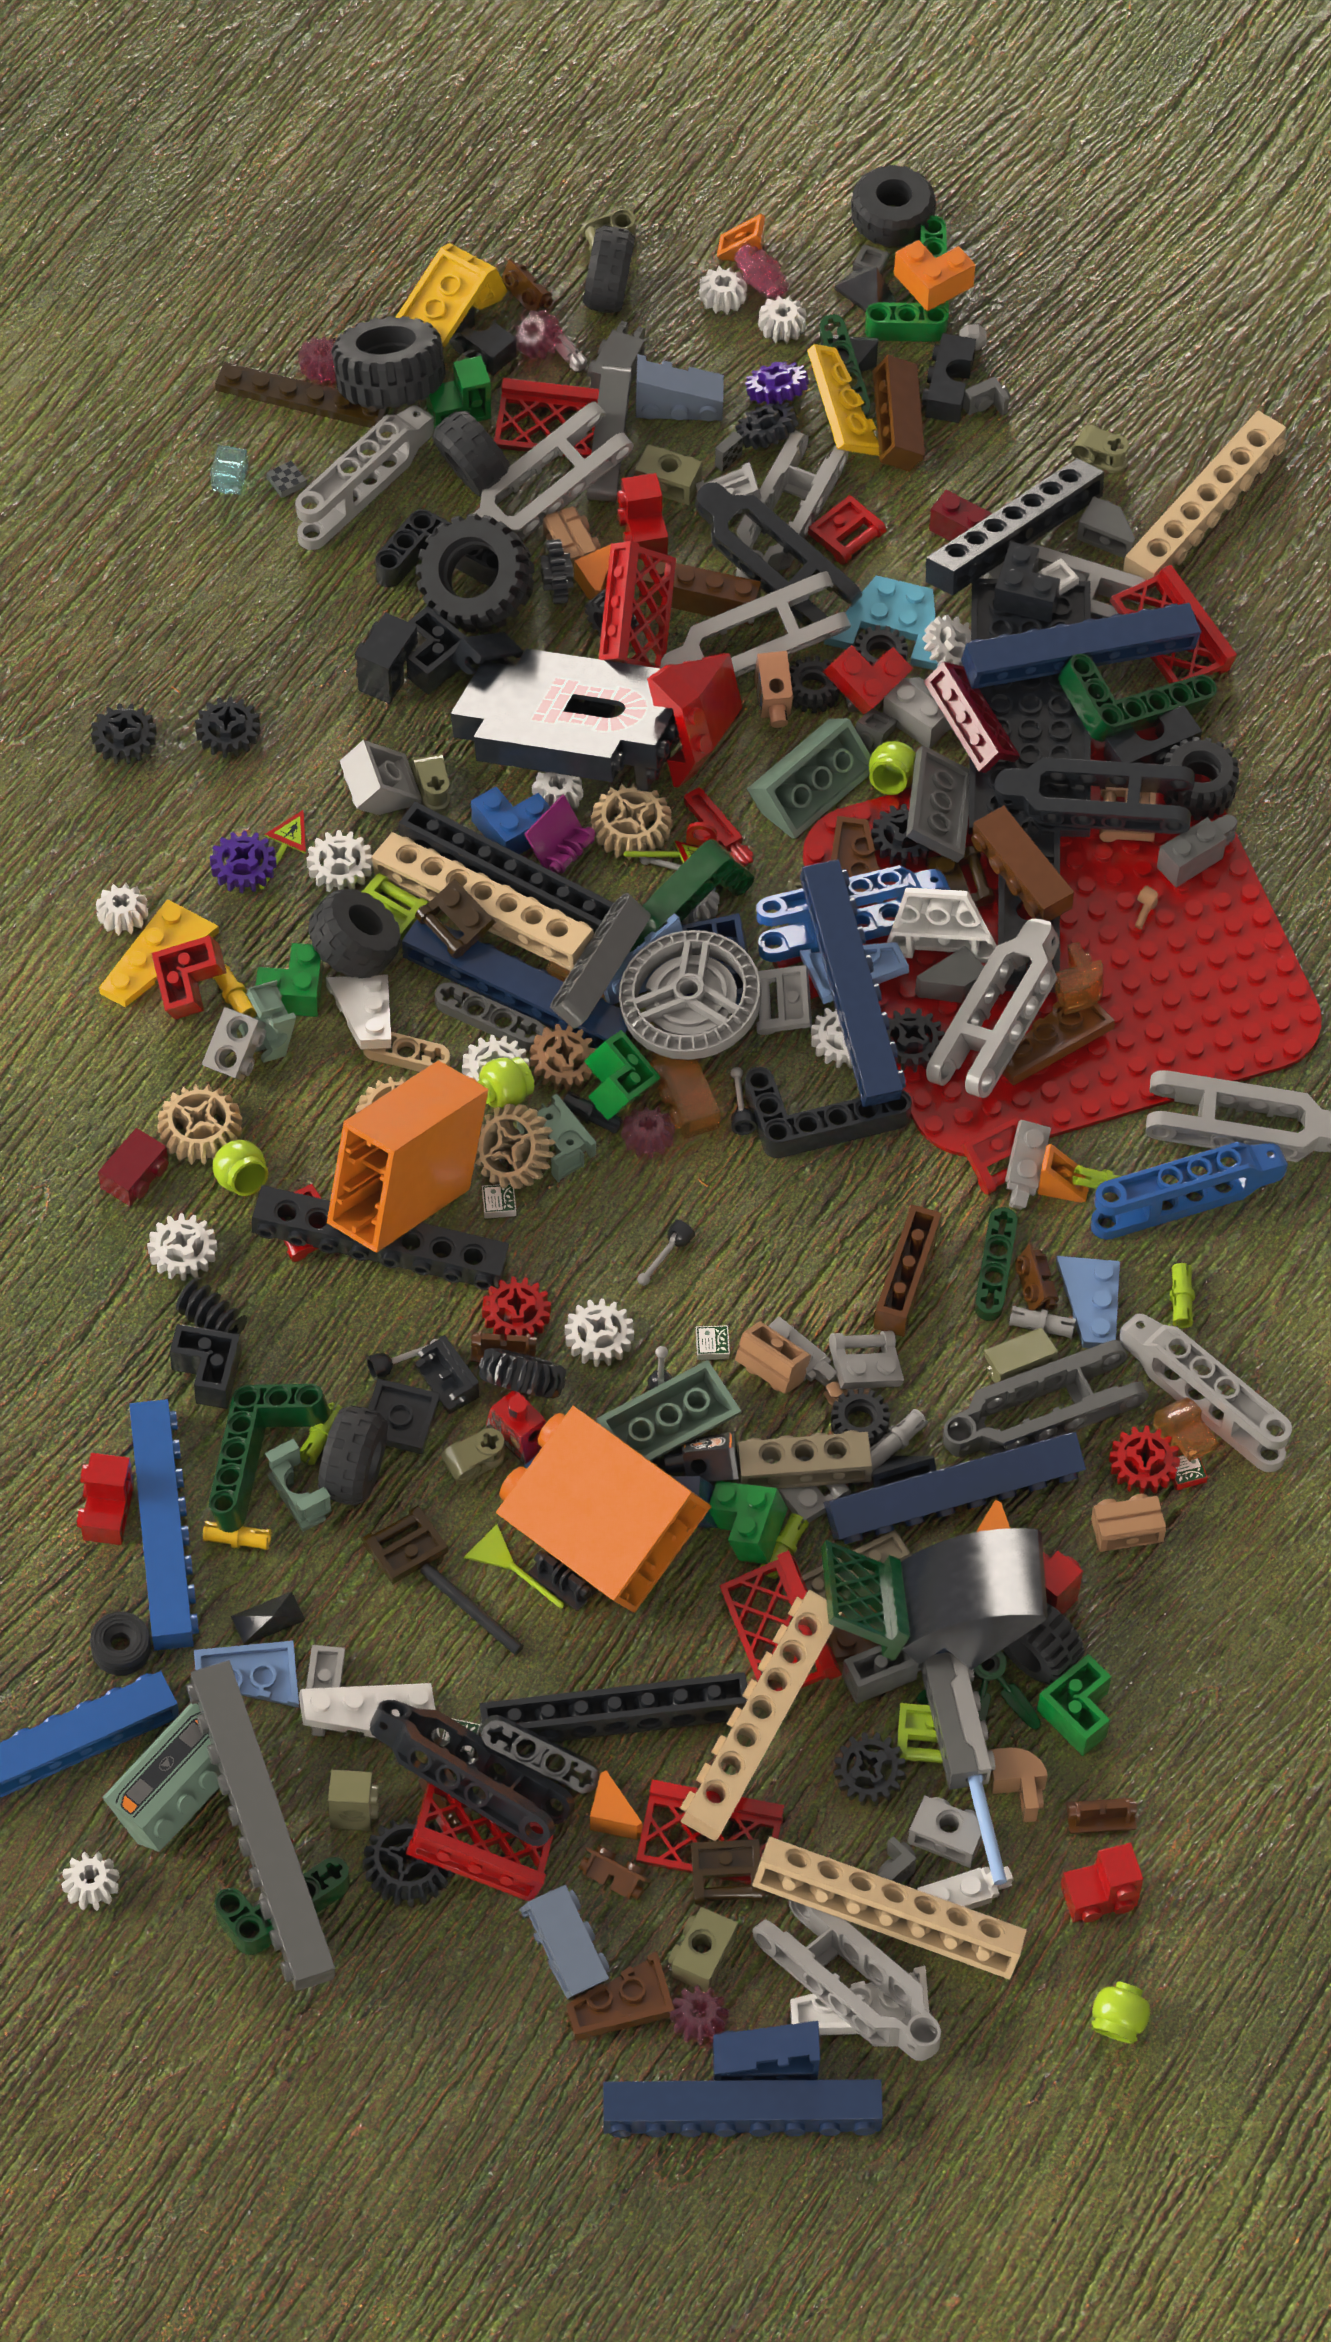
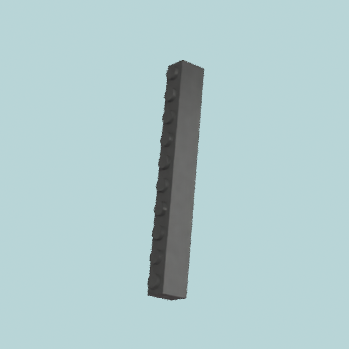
M230 1660L192 1671L191 1684L186 1685L188 1696L192 1705L198 1704L201 1714L197 1715V1721L201 1734L208 1733L211 1745L207 1746L212 1765L218 1764L222 1774L217 1776L222 1795H229L232 1806L228 1807L233 1827L239 1825L242 1837L238 1838L239 1846L243 1857H250L253 1868L248 1870L254 1889L258 1887L261 1889L264 1899L259 1900L264 1919L270 1918L274 1930L270 1931L275 1951H282L285 1961L281 1962L280 1965L286 1983L292 1981L295 1991L335 1979V1966Z

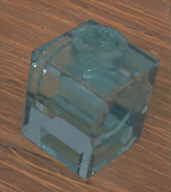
M218 445L210 471L212 490L225 494H241L248 470L247 449Z

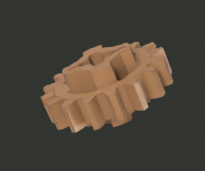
M556 1024L553 1032L546 1027L543 1030L542 1036L538 1034L535 1036L534 1044L531 1045L529 1054L532 1055L529 1066H536L533 1073L535 1077L544 1076L543 1085L551 1081L554 1083V1090H557L560 1084H564L565 1089L569 1091L572 1083L581 1087L584 1079L589 1080L591 1078L592 1071L584 1060L596 1049L590 1048L591 1038L585 1040L582 1038L584 1032L582 1029L574 1033L570 1025H568L566 1030H562L561 1026ZM580 1063H583L579 1069L573 1072L574 1067H579Z

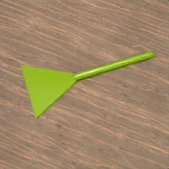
M498 1525L494 1526L464 1556L465 1559L513 1570L559 1608L564 1607V1603L513 1562Z

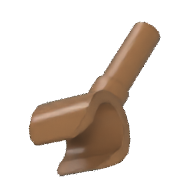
M1145 886L1137 899L1144 904L1135 924V927L1138 929H1142L1148 913L1158 903L1157 891L1149 886Z
M834 1381L826 1385L827 1391L824 1392V1395L829 1404L833 1406L835 1400L838 1401L839 1395L843 1393L847 1397V1392L850 1389H840L839 1382ZM864 1388V1394L868 1395L870 1388ZM853 1389L854 1393L858 1394V1389Z

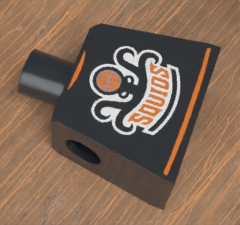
M735 1431L695 1438L683 1444L682 1452L664 1455L666 1473L668 1474L685 1472L686 1476H700L708 1482L739 1479Z

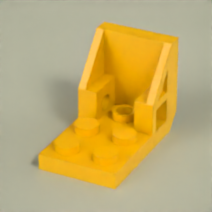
M448 243L440 248L395 318L406 316L410 317V319L418 318L423 320L424 323H430L441 335L442 347L445 348L472 306L481 310L502 301L507 293V289L496 267Z

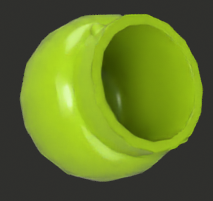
M887 741L875 749L869 761V778L875 789L884 794L895 795L912 785L916 752L912 747L899 741Z
M520 1057L511 1059L496 1058L487 1062L481 1069L479 1081H477L489 1089L486 1104L493 1108L501 1107L504 1109L507 1104L518 1106V1104L525 1100L526 1096L534 1092L535 1087L531 1070Z
M240 1139L230 1141L220 1148L213 1159V1173L217 1182L226 1190L235 1192L238 1195L248 1196L258 1192L268 1179V1167H266L264 1155L250 1141Z
M1119 1981L1115 1987L1107 1986L1103 1988L1094 2000L1092 2014L1095 2021L1091 2022L1093 2025L1092 2029L1111 2039L1134 2044L1138 2040L1136 2035L1144 2031L1150 2018V2005L1146 1999L1141 1997L1143 1990Z

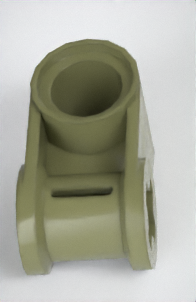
M620 209L598 218H591L583 223L580 228L582 236L590 244V252H592L596 229L604 225L627 229L635 236L636 241L635 215L627 209Z
M1086 425L1075 441L1071 454L1075 459L1078 458L1110 473H1120L1127 468L1128 459L1125 454L1128 452L1129 443L1121 435L1110 433L1093 425Z
M442 753L412 759L414 779L419 787L424 806L435 812L445 811L450 805V795L448 792L450 783Z
M494 1428L483 1429L463 1441L450 1445L443 1451L441 1457L457 1484H466L477 1476L503 1463L505 1459L504 1437L500 1431Z

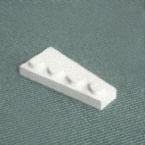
M431 1683L301 1689L299 1693L303 1725L345 1733L347 1730L363 1732L364 1736L373 1738L375 1737L370 1731V1722L379 1703L384 1700H396L415 1708L435 1710ZM392 1710L394 1716H400L398 1710ZM437 1728V1734L440 1737L439 1728Z
M921 1966L914 1968L913 1972L908 1974L923 1986L924 2008L929 2012L926 1968ZM864 1981L851 1984L849 1989L857 1996L861 1994L865 1998V2003L881 2017L884 2015L886 2017H897L900 2021L905 2018V2011L872 1982L865 1984ZM814 1994L793 1998L790 2001L791 2024L819 2020V2035L859 2034Z

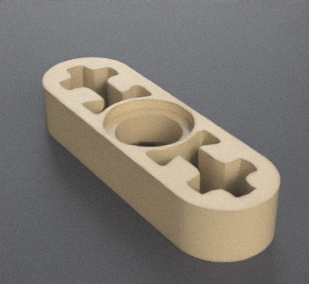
M391 1032L392 1053L388 1052V1049L391 1048L363 1049L364 1055L371 1060L418 1072L432 1065L431 1060H434L435 1056H440L441 1059L438 1060L450 1066V1053L444 1045ZM402 1047H411L415 1051L411 1057H401L397 1052ZM421 1051L424 1052V1055H422V1060H420Z

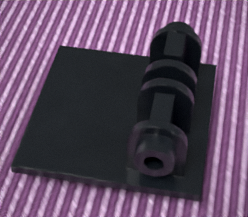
M540 1550L535 1555L534 1561L537 1563L528 1574L577 1612L598 1591L596 1587L548 1551Z

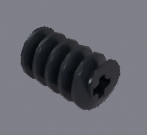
M200 1277L194 1278L185 1286L177 1300L176 1310L181 1315H185L189 1322L195 1323V1326L198 1328L240 1334L244 1330L247 1317L243 1315L237 1319L239 1310L232 1308L228 1311L230 1303L227 1300L219 1303L221 1295L218 1292L210 1295L211 1286L204 1285L201 1287L203 1280Z

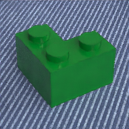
M482 357L465 358L453 362L454 381L442 383L434 394L430 393L428 398H426L429 414L434 417V428L455 411H467L477 422L491 419V381Z
M292 943L289 969L258 967L255 986L277 980L276 986L282 995L281 1001L288 1014L294 1013L295 1016L318 1017L324 961L320 958L318 952L315 951L312 944Z
M622 1030L607 1039L584 1060L592 1073L602 1082L588 1098L607 1120L638 1099L661 1078Z
M717 1481L709 1503L712 1506L709 1512L718 1529L731 1530L728 1541L738 1560L761 1564L770 1563L777 1537L780 1534L788 1510L777 1488Z
M1089 1654L1040 1693L1037 1711L1082 1756L1107 1737L1110 1719L1095 1704L1108 1694L1111 1676Z

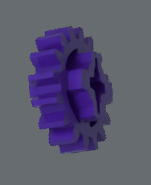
M787 361L773 362L769 367L763 365L758 371L753 370L752 376H747V382H745L747 395L750 396L751 401L757 400V404H761L764 401H767V404H776L777 402L782 404L783 400L786 399L792 401L795 396L803 395L802 391L807 390V384H809L807 371L804 369V366H797L796 362L787 365Z
M243 830L242 835L237 837L234 832H231L230 840L221 837L220 846L214 845L212 848L213 855L210 856L212 876L217 877L219 885L227 883L228 891H232L234 887H239L240 893H244L245 887H250L255 892L256 884L259 883L265 887L267 885L266 877H274V868H277L274 847H269V840L267 838L259 841V833H254L252 837H248L247 831ZM227 857L228 859L226 860V865L224 866L223 862ZM263 858V863L260 867V859Z

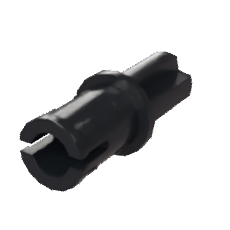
M572 1091L566 1094L563 1102L574 1115L584 1119L585 1124L592 1122L612 1133H617L623 1123L621 1117L615 1115L607 1120L597 1110L593 1102L580 1097Z

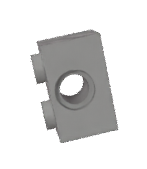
M924 1795L909 1830L908 1844L971 1868L983 1838L975 1811H963L951 1806L948 1801L942 1798H930ZM951 1825L956 1831L948 1833L943 1831L941 1827Z

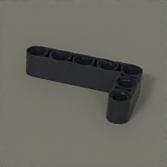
M428 510L414 511L377 553L375 562L378 583L384 587H394L401 583L420 560L418 558L420 549L426 550L429 545L425 541L430 534L434 537L439 532L437 527L443 522L447 526L452 523ZM477 549L463 556L455 569L491 587L498 575L499 561L497 555L490 549ZM527 589L526 595L530 598L533 590Z
M764 1067L752 1068L748 1071L745 1080V1099L749 1110L754 1113L756 1130L763 1150L772 1158H783L901 1129L910 1121L912 1099L905 1090L902 1091L899 1100L863 1107L861 1098H856L787 1115L774 1076L770 1070ZM760 1085L763 1086V1088H756L754 1086ZM892 1108H901L902 1110H893ZM765 1111H771V1112H773V1113H772V1114H766V1113H764V1112H765ZM863 1115H870V1116H872V1117H871V1118H866V1117H863ZM839 1122L842 1123V1125H835L833 1123ZM807 1129H808V1130H811L812 1132H804V1131H802V1130H807ZM773 1137H781L783 1139L776 1140L773 1139Z

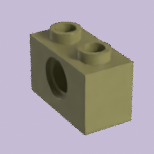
M647 444L635 469V476L656 473L663 497L689 505L697 490L695 484L701 481L702 461L696 460L691 456L668 451L662 447Z
M331 1770L328 1796L330 1828L371 1831L372 1819H378L380 1803L378 1799L379 1785H373L372 1772Z
M700 1907L696 1917L690 1915L683 1930V1934L686 1937L682 1945L676 1944L668 1960V1963L672 1964L671 1977L709 1993L737 1937L738 1923L704 1907ZM703 1944L708 1946L710 1950L705 1953H699L693 1948L696 1945Z

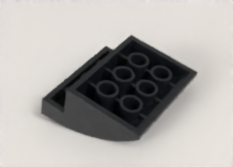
M1008 1528L965 1534L936 1543L901 1561L910 1637L902 1650L918 1664L946 1648L972 1670L1048 1619L1042 1533L1038 1529Z

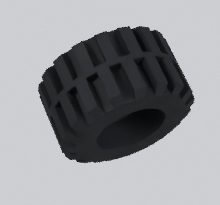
M1193 737L1191 742L1185 739L1180 741V746L1174 745L1170 753H1167L1164 765L1184 766L1193 770L1195 774L1204 775L1212 781L1206 783L1194 781L1193 790L1161 793V795H1164L1163 800L1166 805L1171 804L1187 808L1191 812V816H1194V820H1201L1203 816L1212 819L1214 813L1217 815L1223 814L1225 808L1229 809L1232 805L1239 777L1238 761L1236 757H1232L1233 752L1229 748L1223 749V743L1218 741L1215 744L1212 742V739L1206 737L1205 741L1199 740V737Z
M1047 1603L1048 1619L1003 1648L1011 1661L1028 1676L1046 1685H1051L1084 1656L1085 1649L1079 1634L1069 1620L1056 1608Z

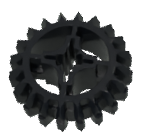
M499 1348L485 1350L479 1365L481 1367L479 1376L484 1381L538 1397H559L566 1382L565 1376L567 1371L561 1365L528 1354Z
M407 1816L403 1818V1824L398 1825L392 1818L389 1830L380 1825L378 1828L379 1836L371 1835L369 1838L371 1846H365L364 1856L367 1858L362 1862L363 1869L367 1870L365 1879L367 1882H373L371 1886L374 1893L382 1891L381 1895L384 1902L393 1896L396 1906L400 1905L402 1899H405L408 1906L412 1907L414 1899L418 1898L425 1905L427 1903V1894L437 1898L439 1895L438 1887L446 1889L448 1886L447 1877H451L453 1872L413 1857L414 1862L411 1860V1864H407L404 1871V1863L411 1857L406 1854L407 1849L413 1838L418 1821L417 1819L415 1824H410ZM433 1822L426 1826V1828L435 1831ZM406 1842V1843L403 1844L402 1846L393 1847V1846H395V1845H397V1844ZM381 1864L388 1865L389 1869L395 1870L398 1873V1880L389 1876ZM416 1877H423L419 1880L411 1881Z

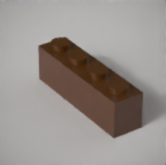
M887 355L873 370L879 457L881 463L910 472L918 462L923 460L926 453L923 439L924 424L922 423L921 415L922 401L920 400L919 391L920 378L918 377L917 364Z
M659 562L655 568L662 578L665 573V563ZM676 563L671 608L715 617L761 597V581ZM649 572L642 577L648 589L655 584ZM657 590L652 597L656 605H661L662 597ZM745 622V623H743V624L753 626V625H754V622H753V623H750V624H748V622Z
M1005 806L974 822L973 836L971 837L974 847L977 851L983 852L987 856L993 871L1003 876L1010 892L1014 896H1019L1024 903L1027 913L1032 918L1036 917V919L1051 921L1072 909L1074 891Z
M911 1204L875 1309L874 1329L893 1331L895 1335L905 1336L940 1233L941 1212Z

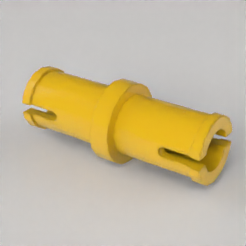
M225 964L227 973L213 977L223 992L222 997L227 1004H231L235 1011L254 1018L257 1013L246 995L247 989L242 983L237 981L230 967Z
M206 1520L203 1528V1541L231 1544L232 1548L239 1549L240 1546L268 1550L271 1543V1529L266 1530L242 1526L239 1530L228 1533L220 1530L216 1522Z

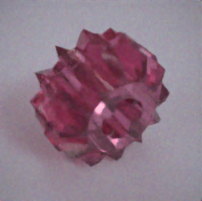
M530 310L528 318L521 316L522 324L514 326L518 332L514 336L516 337L518 350L535 360L538 357L546 359L548 352L556 353L554 346L562 344L559 336L563 333L558 319L545 310H540L539 312Z
M323 335L322 339H316L312 336L310 343L303 342L302 350L298 354V362L300 363L302 375H307L310 382L318 379L320 384L324 380H329L333 383L335 370L332 347L336 338L327 340L325 335Z
M645 1104L642 1112L633 1108L631 1117L625 1116L621 1136L623 1141H626L628 1151L635 1150L637 1157L647 1153L651 1160L654 1152L663 1156L665 1147H671L675 1126L671 1123L669 1113L661 1114L659 1106L651 1111Z
M697 1984L693 1994L684 1988L681 1992L682 1999L675 1998L672 2003L675 2010L670 2012V2020L676 2022L674 2025V2032L676 2034L685 2032L684 2041L686 2043L692 2037H697V2043L701 2046L705 2036L713 2041V2035H717L716 2031H725L726 2023L724 2020L728 2018L729 2012L727 2008L723 2007L725 2002L723 1996L714 1997V1989L712 1987L706 1993L701 1992V1986ZM699 2012L696 2017L693 2016V2013ZM702 2013H705V2017L699 2018V2015L701 2016Z

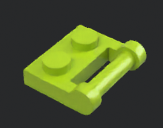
M378 873L362 892H366L376 900L381 901L391 911L395 921L398 922L402 940L417 920L415 918L417 910L423 905H427L430 901L423 897L419 899L389 882L387 876ZM384 892L411 909L407 910L379 893Z
M900 1703L897 1747L900 1746L903 1754L899 1758L909 1761L943 1763L940 1750L907 1747L908 1740L938 1742L929 1705Z

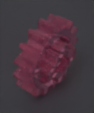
M747 244L735 254L736 257L734 259L738 262L737 266L743 271L742 278L747 284L757 289L759 293H765L768 297L772 296L776 299L778 295L781 297L788 290L787 286L789 283L785 280L787 277L780 271L781 264L777 259L768 255L765 250H758L756 246L752 248L750 244Z

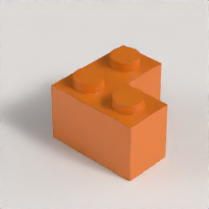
M918 240L896 252L894 275L925 310L929 311L974 287L976 264L959 246L935 258Z

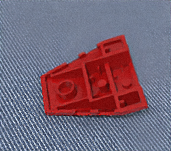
M730 653L703 657L701 660L684 661L676 665H665L647 678L653 705L673 708L682 749L667 760L674 787L679 788L697 774L743 708Z

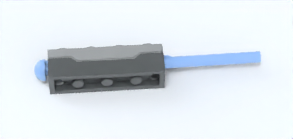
M943 1648L922 1663L921 1673L949 1790L970 1787L994 1885H1002L1007 1882L983 1788V1784H989L991 1771L995 1770L993 1751H987L985 1741L988 1740L987 1725L985 1721H980L978 1711L981 1710V1702L978 1691H973L971 1682L974 1680L973 1669L970 1670L946 1648Z

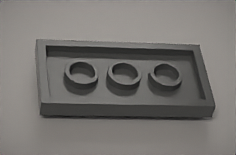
M922 745L917 750L915 756L906 837L958 863L965 854L969 816V769Z

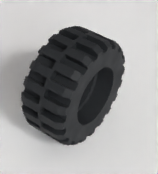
M388 316L384 319H370L366 323L360 322L354 328L349 327L343 334H340L332 347L337 389L346 400L348 399L355 405L359 403L362 407L369 408L374 406L376 409H384V407L391 406L396 408L403 404H414L419 399L424 400L428 398L430 393L434 394L445 379L446 371L441 335L430 323H424L423 320L418 318L410 319V317L406 316L401 318Z
M468 514L465 520L459 515L451 518L452 524L448 526L443 522L437 527L439 532L434 537L431 534L427 537L425 541L429 545L426 550L420 549L418 558L422 560V565H416V575L421 578L417 582L419 592L424 595V602L456 629L462 628L465 632L474 633L476 629H479L484 633L492 630L491 625L495 624L498 628L507 625L505 619L509 616L515 619L520 614L517 608L520 604L526 606L530 599L526 595L527 589L533 590L534 580L530 577V574L535 573L534 564L529 560L531 557L529 549L523 544L522 539L501 521L498 522L495 518L484 515L481 518L478 514ZM490 549L497 555L499 561V570L495 582L485 593L477 597L461 598L454 592L452 586V576L457 563L471 551Z

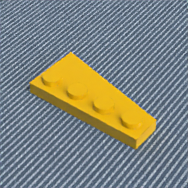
M814 344L807 351L837 449L879 456V444L874 434L877 428L872 419L866 418L861 408L864 402L860 394L851 389L849 382L852 379L835 347Z
M167 899L100 985V994L127 1007L155 984L157 975L151 953L209 935L213 938L219 933V926Z

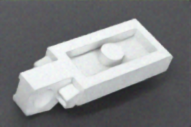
M984 1867L919 1887L917 1890L960 1906L974 1909L992 1903V1899L1000 1894L998 1890L1012 1886L1013 1877L1009 1867H1004L1007 1882L1002 1885H994L989 1867Z

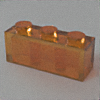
M652 1051V1060L649 1063L661 1077L659 1079L661 1084L659 1086L660 1096L664 1104L669 1103L672 1110L670 1111V1117L674 1128H680L684 1139L719 1129L720 1111L698 1060L673 1059Z

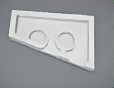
M377 975L371 978L327 977V988L330 994L334 995L336 1005L339 1011L343 1012L347 1025L359 1048H392L388 975Z

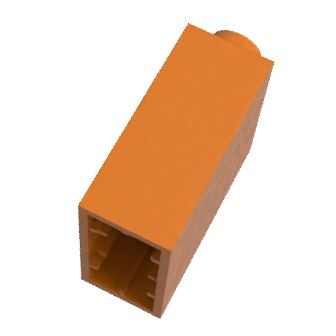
M438 1060L345 1120L327 1223L377 1253L470 1190L489 1089L479 1084L472 1077L465 1076Z
M572 1406L566 1416L563 1413H558L551 1417L544 1425L538 1437V1444L542 1449L529 1467L520 1466L507 1476L499 1492L500 1498L504 1501L495 1513L610 1599L635 1613L712 1506L575 1406Z

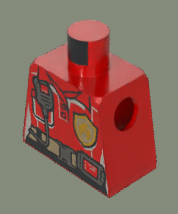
M513 1390L490 1408L486 1427L500 1431L504 1437V1445L523 1465H526L542 1449L538 1444V1437L546 1421L520 1392Z

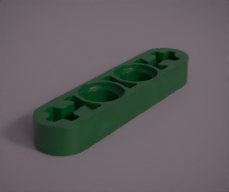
M829 314L821 320L819 327L823 346L835 347L836 349L842 348L848 352L849 357L843 363L849 375H853L857 379V384L851 389L860 394L864 402L862 410L867 418L870 413V400L846 324L839 315ZM833 323L834 327H839L837 328L838 341L833 342L832 332L827 330L828 324Z
M999 1207L993 1210L988 1222L975 1300L977 1316L986 1321L998 1319L1002 1315L1017 1228L1015 1212L1006 1207ZM1000 1219L1007 1220L1004 1235L998 1234ZM993 1245H1002L1006 1248L1007 1253L1002 1256H996L989 1249ZM989 1272H997L1003 1279L998 1283H991L986 1280L985 1275ZM988 1293L994 1294L992 1309L986 1308Z

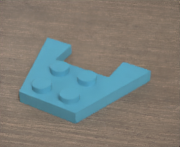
M876 575L863 590V596L845 612L851 627L824 641L826 645L847 649L851 645L854 647L860 628L866 629L871 627L872 631H875V625H881V630H885L886 626H890V632L893 633L896 629L900 631L899 637L903 635L906 639L916 641L910 664L935 670L938 667V662L929 659L932 653L924 650L928 643L922 640V637L926 634L924 630L936 619L933 589Z

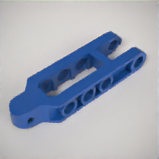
M900 865L849 877L850 886L847 887L849 897L855 898L857 907L877 903L876 905L857 909L858 914L855 915L857 925H868L863 928L866 940L890 935L894 920L889 921L885 920V918H896L906 888L951 890L945 876L939 870L929 869L914 873ZM890 881H892V882H895L896 884L886 885V884H884V883H885V882H890ZM803 888L768 896L757 903V922L760 925L763 924L771 927L788 923V926L765 931L759 936L758 950L762 959L769 962H778L799 957L800 950H811V953L820 952ZM861 888H862V889H866V891H864V892H856V891H854V890H856V889H861ZM896 898L893 901L883 903V900ZM773 909L778 911V912H775V913H767V912H766L767 910H773ZM770 945H778V946H780L779 948H776V949H770V948H768V946H770Z
M1235 1142L1105 1181L1096 1189L1094 1203L1097 1209L1091 1217V1231L1100 1239H1114L1243 1200L1259 1187L1280 1181L1286 1173L1288 1163L1281 1148L1276 1144L1248 1145ZM1273 1152L1274 1155L1268 1157L1267 1153ZM1229 1157L1234 1159L1236 1164L1227 1167L1220 1160ZM1201 1166L1208 1173L1198 1176L1191 1171V1168ZM1165 1175H1172L1177 1178L1178 1182L1170 1185L1163 1182L1161 1178ZM1225 1183L1231 1187V1191L1226 1193L1219 1192L1215 1185ZM1111 1192L1116 1194L1119 1200L1108 1202L1102 1196L1105 1193ZM1197 1192L1202 1196V1199L1194 1202L1189 1200L1186 1194ZM1163 1201L1170 1202L1173 1208L1162 1210ZM1102 1218H1108L1115 1225L1111 1228H1105L1098 1221Z

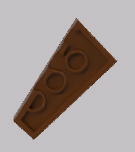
M1078 983L1071 989V994L1066 999H1060L1052 1006L1053 1010L1044 1019L1040 1017L1033 1023L1032 1030L1021 1040L1002 1073L1013 1086L1115 1028L1114 1019Z

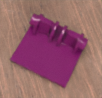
M562 795L528 829L525 836L541 865L556 874H563L566 871V867L571 862L576 861L577 856L583 853L582 848H586L595 841L596 832L589 826L582 828L566 796Z

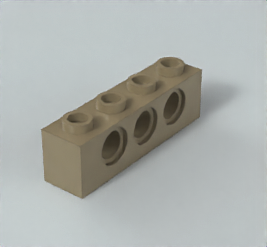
M850 1430L842 1434L827 1435L825 1433H815L806 1437L785 1435L777 1439L762 1440L760 1438H750L746 1441L738 1442L740 1484L783 1489L871 1482L872 1462L868 1432ZM840 1454L843 1457L835 1459L832 1458L831 1455ZM805 1456L809 1457L810 1460L801 1461L798 1458ZM768 1459H775L779 1462L770 1464L765 1461Z

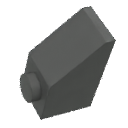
M1093 497L1079 521L1077 539L1125 559V556L1134 547L1135 537L1121 507L1114 505L1110 501Z
M964 946L918 975L916 978L915 994L920 998L963 1003L984 966Z

